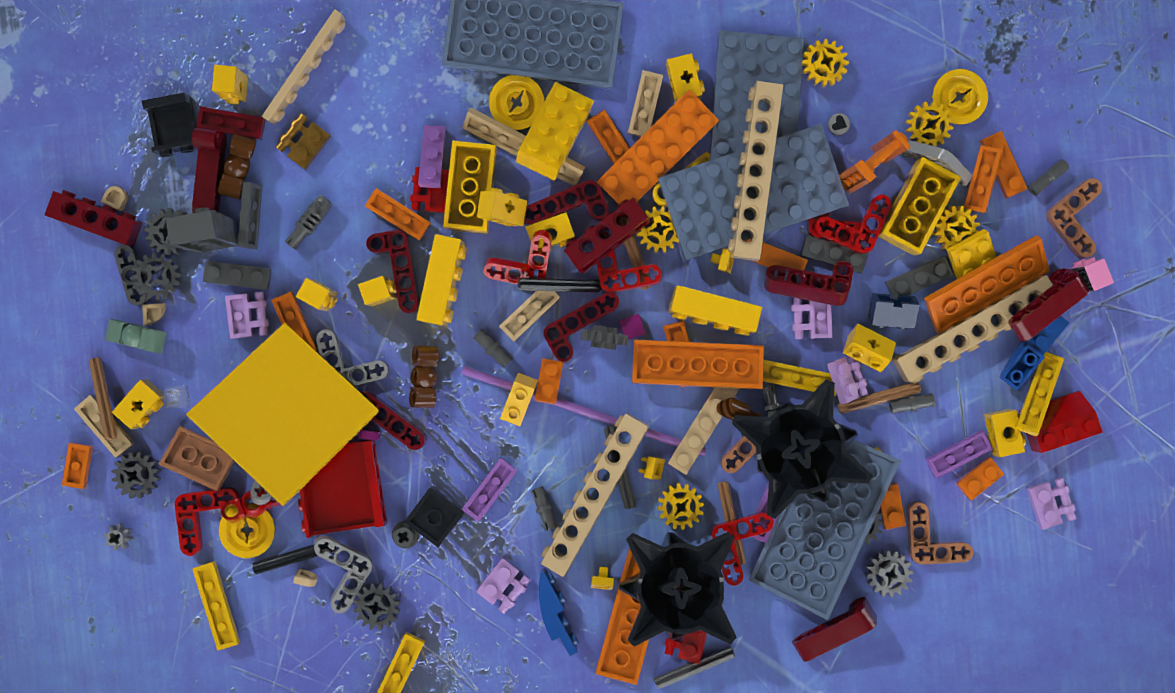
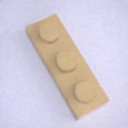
M642 70L627 134L641 137L651 127L663 75Z
M536 291L499 327L513 342L516 341L560 299L559 295L555 291Z
M89 395L74 408L115 458L120 457L135 444L115 419L117 438L105 440L95 395Z

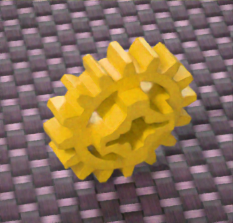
M825 39L821 44L817 40L814 46L809 45L807 48L808 52L803 54L806 60H803L801 64L806 66L802 73L809 74L806 79L807 81L814 79V86L821 82L822 87H825L827 82H829L830 86H833L835 80L839 82L842 79V75H845L847 69L844 67L849 64V61L844 60V58L848 54L841 53L842 45L838 48L835 47L836 41L828 44V40ZM815 53L816 61L811 64L812 56ZM821 61L828 62V66L826 64L822 65ZM838 63V69L834 74V65Z
M935 101L931 102L929 106L927 102H923L921 107L919 105L915 106V112L908 113L911 119L905 121V124L910 125V128L906 129L905 132H911L912 134L908 139H915L916 142L930 144L937 147V143L939 145L944 144L943 138H950V134L947 131H951L954 128L949 125L953 118L947 117L950 111L944 112L942 110L943 104L936 107ZM926 111L934 112V113H936L937 115H936V116H935V115H930V114H929L928 112H926ZM916 120L919 122L918 129H916ZM935 120V122L929 129L923 130V128L926 127L928 122H932ZM941 121H942V125H943L942 131H941V129H940ZM928 135L930 139H925L921 136Z
M664 206L661 207L660 211L653 207L652 213L646 210L645 214L649 219L652 218L653 224L647 229L644 227L641 229V232L636 234L637 237L643 238L640 244L646 243V250L653 247L654 253H657L659 248L665 253L667 246L671 250L674 248L672 242L679 243L669 211L664 212ZM661 216L666 217L670 222L666 223L661 219ZM657 225H659L660 228H666L665 230H663L661 235H659L658 232L653 231L654 229H656ZM673 231L671 239L666 242L667 233ZM647 237L655 238L658 244L651 242Z
M949 206L948 210L944 209L942 216L935 226L936 231L932 233V235L938 236L935 242L942 243V249H947L961 242L964 236H966L964 238L966 239L979 232L976 230V227L980 223L974 222L977 215H970L971 209L964 210V206H957V208ZM950 227H956L962 231H956Z
M679 482L676 484V488L669 485L670 491L666 492L663 490L664 498H658L662 505L657 506V509L663 511L659 515L660 518L666 517L665 524L669 525L672 523L673 529L680 525L681 529L684 530L686 524L692 528L693 520L699 522L697 515H703V511L699 507L704 506V503L698 502L702 497L701 494L694 495L697 489L693 487L689 490L687 483L683 488ZM678 492H684L682 496L675 497L673 495ZM692 499L695 504L694 511L690 509ZM667 501L671 503V510L669 511V514L667 513L666 509ZM684 502L685 509H678L677 511L676 503L682 504ZM680 516L687 517V519L684 520H676Z

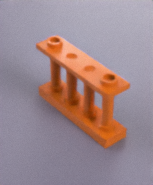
M895 130L870 148L874 152L871 157L865 162L861 159L839 175L843 189L848 194H851L870 183L877 177L873 172L880 163H887L911 147L908 144V138L902 132Z

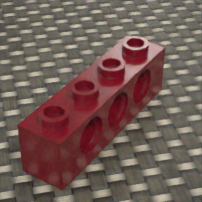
M62 190V193L52 192L44 214L45 216L121 244L135 246L143 224L136 221L137 216L123 212V215L115 213V208L104 204L100 208L95 206L96 201L83 197L82 201L75 198L76 194L66 190ZM76 205L77 212L73 215L72 208ZM96 212L98 218L93 222L92 215ZM117 219L118 226L113 230L112 223Z
M634 198L630 200L625 199L618 205L616 211L605 214L599 224L595 227L594 225L588 227L583 232L584 235L578 240H571L563 251L578 271L584 274L648 225L650 220ZM627 217L629 220L626 225H618L620 218ZM605 230H610V237L607 239H602V232ZM586 244H594L591 252H584Z

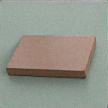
M179 426L159 465L219 492L235 461L214 441Z

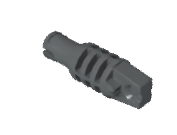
M320 195L308 206L300 219L297 220L296 228L285 242L296 250L307 235H312L313 231L327 215L332 203Z

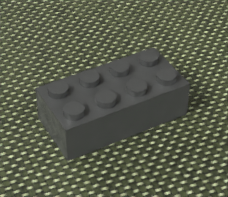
M199 208L195 209L196 213L176 212L173 213V217L165 218L171 246L198 253L238 246L237 235L239 229L237 220L230 218L228 215L224 216L223 213H217L216 210Z

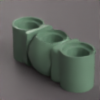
M109 319L104 340L163 354L168 332Z

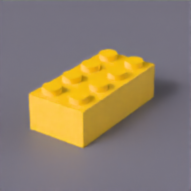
M555 82L518 150L516 162L555 181L590 114L594 100Z
M452 140L443 224L446 230L489 234L490 221L477 218L481 191H490V188L494 187L497 158L496 145Z
M924 157L916 160L887 215L878 237L913 256L921 254L961 176Z
M435 234L416 320L441 326H447L448 323L452 322L454 310H451L452 301L456 302L458 296V289L455 287L457 281H461L463 268L460 267L461 260H465L467 255V247H465V243L461 239Z
M679 285L673 288L668 312L672 313V318L686 320V317L693 319L692 323L700 325L712 323L714 324L713 328L724 331L732 328L735 334L749 336L750 333L757 331L762 311L761 306Z

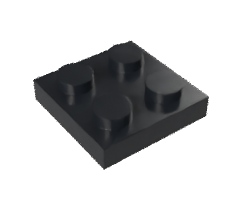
M430 487L404 522L436 547H439L465 512Z

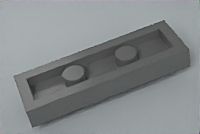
M243 182L237 240L238 247L257 250L262 186L251 182Z
M806 235L800 256L833 266L839 261H847L852 264L853 272L861 274L863 273L868 253L860 254L834 242Z
M943 256L887 280L885 284L891 298L897 299L898 295H910L954 275L946 257Z
M205 261L203 282L269 290L272 269Z

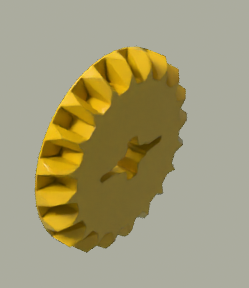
M955 69L945 73L937 80L933 88L932 98L936 102V107L943 104L942 110L944 112L950 111L947 115L948 118H953V121L949 122L950 124L962 125L971 123L982 115L987 106L988 91L984 81L976 73L966 69ZM966 91H969L962 98L963 103L959 100L951 104V102L955 100L954 98H956L957 96L956 92L957 94H963Z
M508 75L500 79L492 88L489 96V108L493 118L518 131L532 126L544 103L543 92L533 79L515 75ZM521 96L520 102L522 106H517L513 109L512 99L517 100Z
M254 502L248 503V508L254 509L258 506ZM231 507L227 511V516H236L238 508ZM267 510L258 517H247L237 523H229L222 516L219 524L221 543L234 556L240 558L259 556L270 547L275 537L276 527L274 526V519ZM246 523L249 528H253L249 536L242 530V528L246 527Z

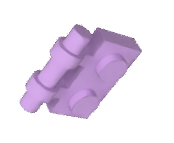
M263 292L255 293V301L250 302L249 294L225 296L230 339L253 337V328L259 327L260 336L268 335L267 326H269V319H266L265 311L267 301L264 300ZM253 308L257 310V321H252L251 309Z
M793 297L791 309L794 312V324H792V331H795V339H804L803 330H809V339L833 338L831 305L809 300L808 304L802 305V299ZM802 311H808L809 324H803Z
M847 356V358L843 357L827 363L832 381L835 383V390L840 405L859 398V394L860 396L868 394L866 388L868 384L866 379H863L860 370L862 366L859 361Z
M1063 478L1055 479L1056 487L1052 489L1049 482L1026 488L1039 528L1042 530L1062 524L1061 515L1065 513L1068 521L1077 519L1074 512L1076 511L1075 505L1071 503L1068 494L1070 492L1069 487L1065 485ZM1058 495H1060L1063 504L1059 507L1057 506L1056 500L1054 498Z
M502 557L476 592L492 605L497 599H500L503 603L498 610L505 614L509 608L516 604L515 600L518 596L527 590V585L531 579L524 575L521 580H518L515 576L518 574L519 569ZM511 583L514 589L509 595H506L503 591Z

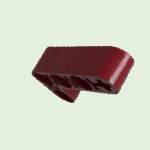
M195 128L192 134V144L194 148L198 149L192 213H196L195 209L209 208V210H216L219 213L221 194H218V187L224 173L227 146L226 135L218 130Z
M587 180L526 206L525 217L528 216L527 212L529 211L533 214L539 212L537 208L541 206L544 217L541 218L539 213L534 216L535 220L533 221L529 218L524 219V224L529 226L584 205L591 219L601 221V218L608 213V205L598 183L594 180ZM587 186H593L596 189V193L593 196H587L584 193V189ZM568 194H573L577 198L574 204L570 205L564 201ZM552 202L556 204V211L553 213L546 212L545 206L547 203ZM595 206H602L605 210L604 214L596 216L592 211Z
M400 230L370 235L366 241L369 251L377 255L390 253L399 308L408 314L416 313L419 310L420 296L408 235ZM402 235L404 238L403 244L395 246L394 238ZM376 239H381L383 242L382 247L375 250L373 242ZM401 256L407 257L408 262L405 267H399L397 264ZM405 277L411 279V285L407 289L401 286V281ZM403 292H413V295L409 294L410 300L415 302V305L411 306V310L409 307H405V303H408V296L403 295Z
M839 261L834 266L832 276L772 265L766 270L764 287L768 292L841 306L847 301L854 269L849 262Z
M1066 268L1053 272L1049 277L1052 286L1009 319L1008 324L1020 341H1027L1034 337L1089 293L1088 287L1078 272Z
M604 293L545 327L544 338L557 360L567 362L573 356V348L567 339L568 336L613 312L618 307L619 298L615 293ZM605 297L614 298V307L605 306L602 308L605 312L601 314L600 308L595 302L599 301L601 305L605 303ZM587 307H594L596 309L597 315L595 318L589 319L585 316L584 311ZM574 317L578 320V326L575 329H569L566 326L568 318ZM550 328H557L560 334L557 339L551 340L548 338L547 332ZM566 346L570 349L568 358L562 359L558 356V349L560 347Z
M360 392L362 395H367L370 402L377 409L384 408L387 411L385 419H380L376 414L371 420L412 450H418L426 444L427 435L423 430L373 392ZM396 421H401L404 424L403 432L395 430L394 424ZM408 432H409V434H411V435L414 436V437H415L416 435H419V436H420L419 441H420L421 443L414 444V443H413V441H414L413 437H411L410 435H408V436H406V438H405L404 435H405L406 433H408Z
M860 597L849 605L847 612L794 638L792 644L803 662L810 661L871 631L877 624V615L866 597Z

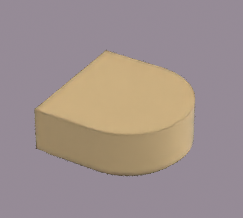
M112 186L105 191L101 203L123 212L128 202V194L125 189Z
M298 569L293 583L313 587L317 583L318 576L314 572Z

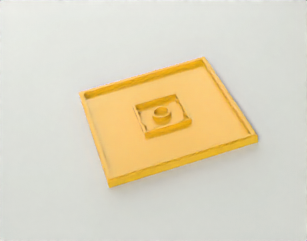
M284 323L186 415L280 505L284 506L379 410Z

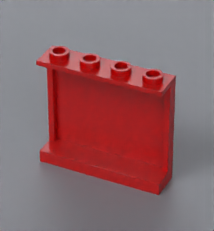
M375 440L347 443L300 490L301 499L298 500L300 512L303 511L304 520H302L301 526L307 538L313 535L375 526V528L383 527L387 524Z

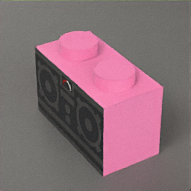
M1095 257L1081 259L1072 263L1073 267L1069 268V270L1079 273L1089 292L1114 283L1105 259L1096 260Z

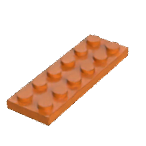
M688 89L596 182L618 204L625 199L630 200L631 198L638 202L658 182V178L663 177L719 122L718 118Z
M1035 235L925 297L924 300L934 330L940 334L1049 273L1050 270L1042 238Z
M634 340L632 383L762 390L764 346Z
M630 548L627 552L620 582L640 573ZM619 586L595 674L637 685L649 639L635 647L627 640L641 605L638 600L619 590Z

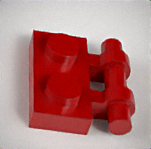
M415 167V174L412 175V182L414 183L413 194H410L411 210L419 211L420 203H426V212L445 213L449 170H442L441 188L427 187V195L425 196L421 195L422 187H419L418 184L420 167Z
M701 630L683 636L682 641L677 639L669 640L666 637L665 654L673 655L674 648L680 649L678 658L700 664L707 633Z

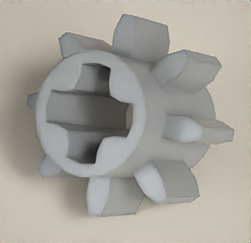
M124 523L118 524L117 527L115 525L109 526L110 532L103 535L107 540L105 545L113 546L114 551L118 550L120 546L123 549L129 547L127 542L134 539L130 533L132 528H125Z

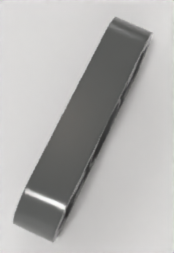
M120 245L116 248L114 256L127 300L132 305L142 306V304H146L149 301L147 294L143 293L140 301L134 299L137 291L139 292L141 289L130 287L136 281L131 282L127 278L129 270L133 267L138 268L135 264L139 260L138 253L132 246ZM125 251L130 252V255L127 256V259L122 258V255L125 254ZM141 272V280H142V282H143V284H144V283H145V277H144V275H143L142 272Z

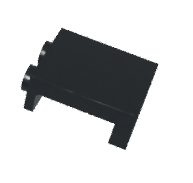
M179 93L142 100V107L148 112L154 142V147H151L152 152L160 157L173 156V152L179 151L181 153L194 152L192 134L196 128V120L191 97L186 93Z

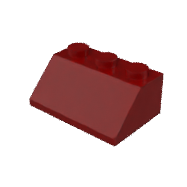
M1076 391L1050 400L1039 434L1033 436L1026 433L1031 450L1044 453L1101 434L1103 431L1094 408L1081 391Z

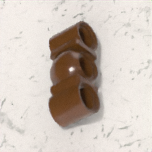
M234 133L228 152L230 155H228L224 166L225 174H222L219 183L218 194L240 200L243 182L246 181L243 179L247 177L250 167L249 159L252 160L256 146L255 139Z
M415 345L413 347L412 365H415V367L411 371V383L414 387H410L409 404L412 408H434L436 404V388H432L437 382V371L434 367H438L439 350L436 346Z

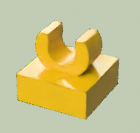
M723 248L721 255L712 253L710 262L718 264V270L731 274L734 258H731V252H728V249Z
M652 456L642 457L641 460L647 463L646 469L639 468L638 471L643 473L645 478L661 480L665 459Z
M600 567L598 576H592L591 588L612 590L614 578H607L608 567Z

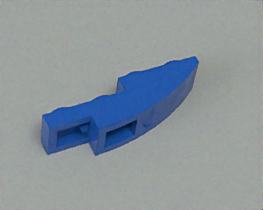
M1060 316L1031 339L1021 341L1006 363L999 378L1018 391L1045 358L1043 355L1068 326L1069 322Z
M543 568L539 579V602L542 618L551 641L560 637L569 656L577 653L579 641L574 632L570 634L566 627L569 623L563 613L559 614L565 610L564 603L566 599L561 590L557 592L553 585L556 581L552 573H547L545 568Z

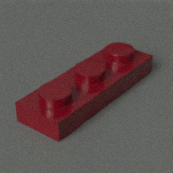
M200 106L196 128L218 130L230 135L235 133L248 138L262 140L266 119Z

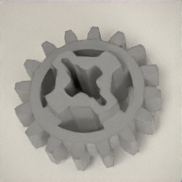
M886 549L884 550V555L876 552L877 558L870 557L869 559L872 564L865 566L870 570V572L865 573V576L870 578L867 584L873 586L872 590L874 592L880 591V595L883 597L888 593L893 598L894 592L902 595L901 589L908 590L909 588L906 583L913 581L908 577V575L913 574V571L908 569L911 563L905 561L906 557L904 555L898 556V552L894 550L890 554ZM898 563H899L900 566H901L902 573H900L899 570H898V567H899ZM892 571V575L886 576V572ZM876 574L880 577V584L877 582Z

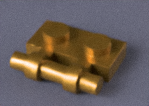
M301 113L296 120H292L290 123L292 126L285 135L282 134L280 136V141L276 148L283 152L287 146L290 147L292 150L287 156L306 170L330 139L331 135L314 122L308 128L303 126L308 118ZM298 131H301L303 135L295 144L291 140Z

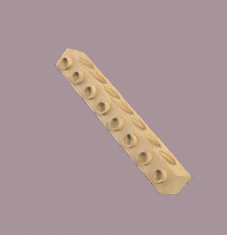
M757 81L749 89L748 100H751V107L747 109L745 122H748V130L744 131L742 143L746 145L745 152H741L740 165L743 168L742 174H738L737 187H740L739 196L736 195L734 200V209H737L736 217L732 218L731 230L734 231L733 239L729 240L728 252H731V258L758 261L761 257L783 84ZM758 103H766L768 111L760 110ZM757 123L764 125L765 133H759L755 125ZM753 145H759L762 148V155H757L753 152ZM754 166L759 169L758 177L750 174V167ZM748 188H753L756 191L757 196L755 199L748 197ZM746 209L753 212V220L750 221L744 217ZM742 231L750 233V242H744L741 239Z
M1041 276L944 332L932 336L893 358L892 361L903 381L912 382V384L924 378L923 375L929 371L934 373L942 368L941 364L947 361L951 363L961 358L960 354L966 350L971 352L979 348V343L986 340L988 342L997 338L998 332L1011 330L1008 324L1009 319L1014 316L1010 313L1011 305L1013 304L1016 307V313H1018L1029 304L1030 294L1036 299L1049 289L1052 283L1048 276ZM993 315H995L998 319V323L996 324V326H994L991 322V318ZM975 325L979 328V334L977 336H975L972 332L973 327ZM956 336H959L961 339V344L958 347L954 344ZM938 346L942 348V355L940 357H937L935 354V349ZM920 356L924 359V365L921 368L916 364L917 358Z
M630 413L619 416L614 425L617 427L614 435L610 433L604 443L607 446L604 453L599 452L594 460L595 469L593 472L589 471L585 476L583 482L586 485L582 491L578 490L572 500L575 502L573 508L566 510L562 517V520L565 521L561 528H556L551 537L554 539L551 547L547 545L541 555L544 558L541 564L562 577L568 572L650 427L649 424ZM626 431L631 435L629 443L621 441V432ZM612 450L619 452L620 460L618 462L610 459V452ZM601 469H606L609 472L610 477L608 480L600 478L599 471ZM590 488L598 490L599 497L597 499L590 497ZM579 507L587 508L588 517L579 515ZM568 526H575L578 534L576 536L571 535L568 532ZM558 544H564L567 547L566 554H561L558 551Z

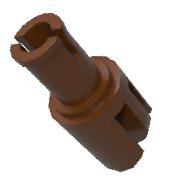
M733 397L720 401L716 407L717 412L721 416L731 420L734 419L735 415L762 417L760 413L750 410L747 403Z

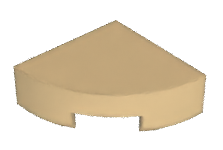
M166 303L142 304L143 326L157 323L165 313Z

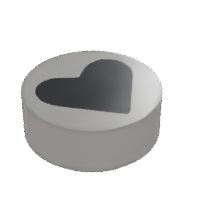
M842 113L834 114L827 122L829 132L835 136L843 135L850 127L849 118Z

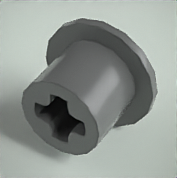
M404 521L399 522L392 531L394 543L401 548L413 547L420 537V534Z

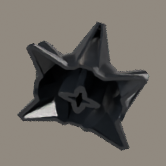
M827 379L801 405H794L788 402L770 417L735 415L732 424L756 447L758 473L764 474L769 480L767 515L774 519L799 494H808L825 503L830 500L831 483L833 481L869 484L873 475L846 451V448L855 440L858 434L855 429L841 425L834 420L835 383ZM805 446L807 448L806 450H804L805 454H801L800 451H802V447Z
M673 532L666 533L662 546L635 533H631L627 537L626 541L640 569V573L620 582L619 590L638 600L641 605L627 639L634 647L664 631L669 640H675L699 630L729 644H732L737 638L722 607L724 600V577L721 569L734 540V537L729 532L699 546L689 544Z

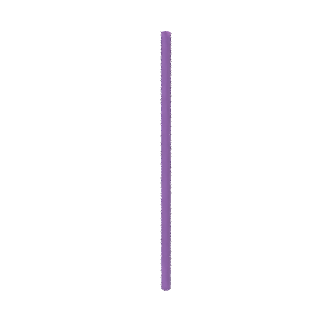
M466 366L463 367L461 373L510 391L513 386V382ZM534 390L532 395V398L534 399L536 395V390ZM557 398L556 405H554L613 426L618 420L616 417ZM649 428L645 434L646 437L678 447L681 439ZM703 447L699 455L704 456L706 448Z

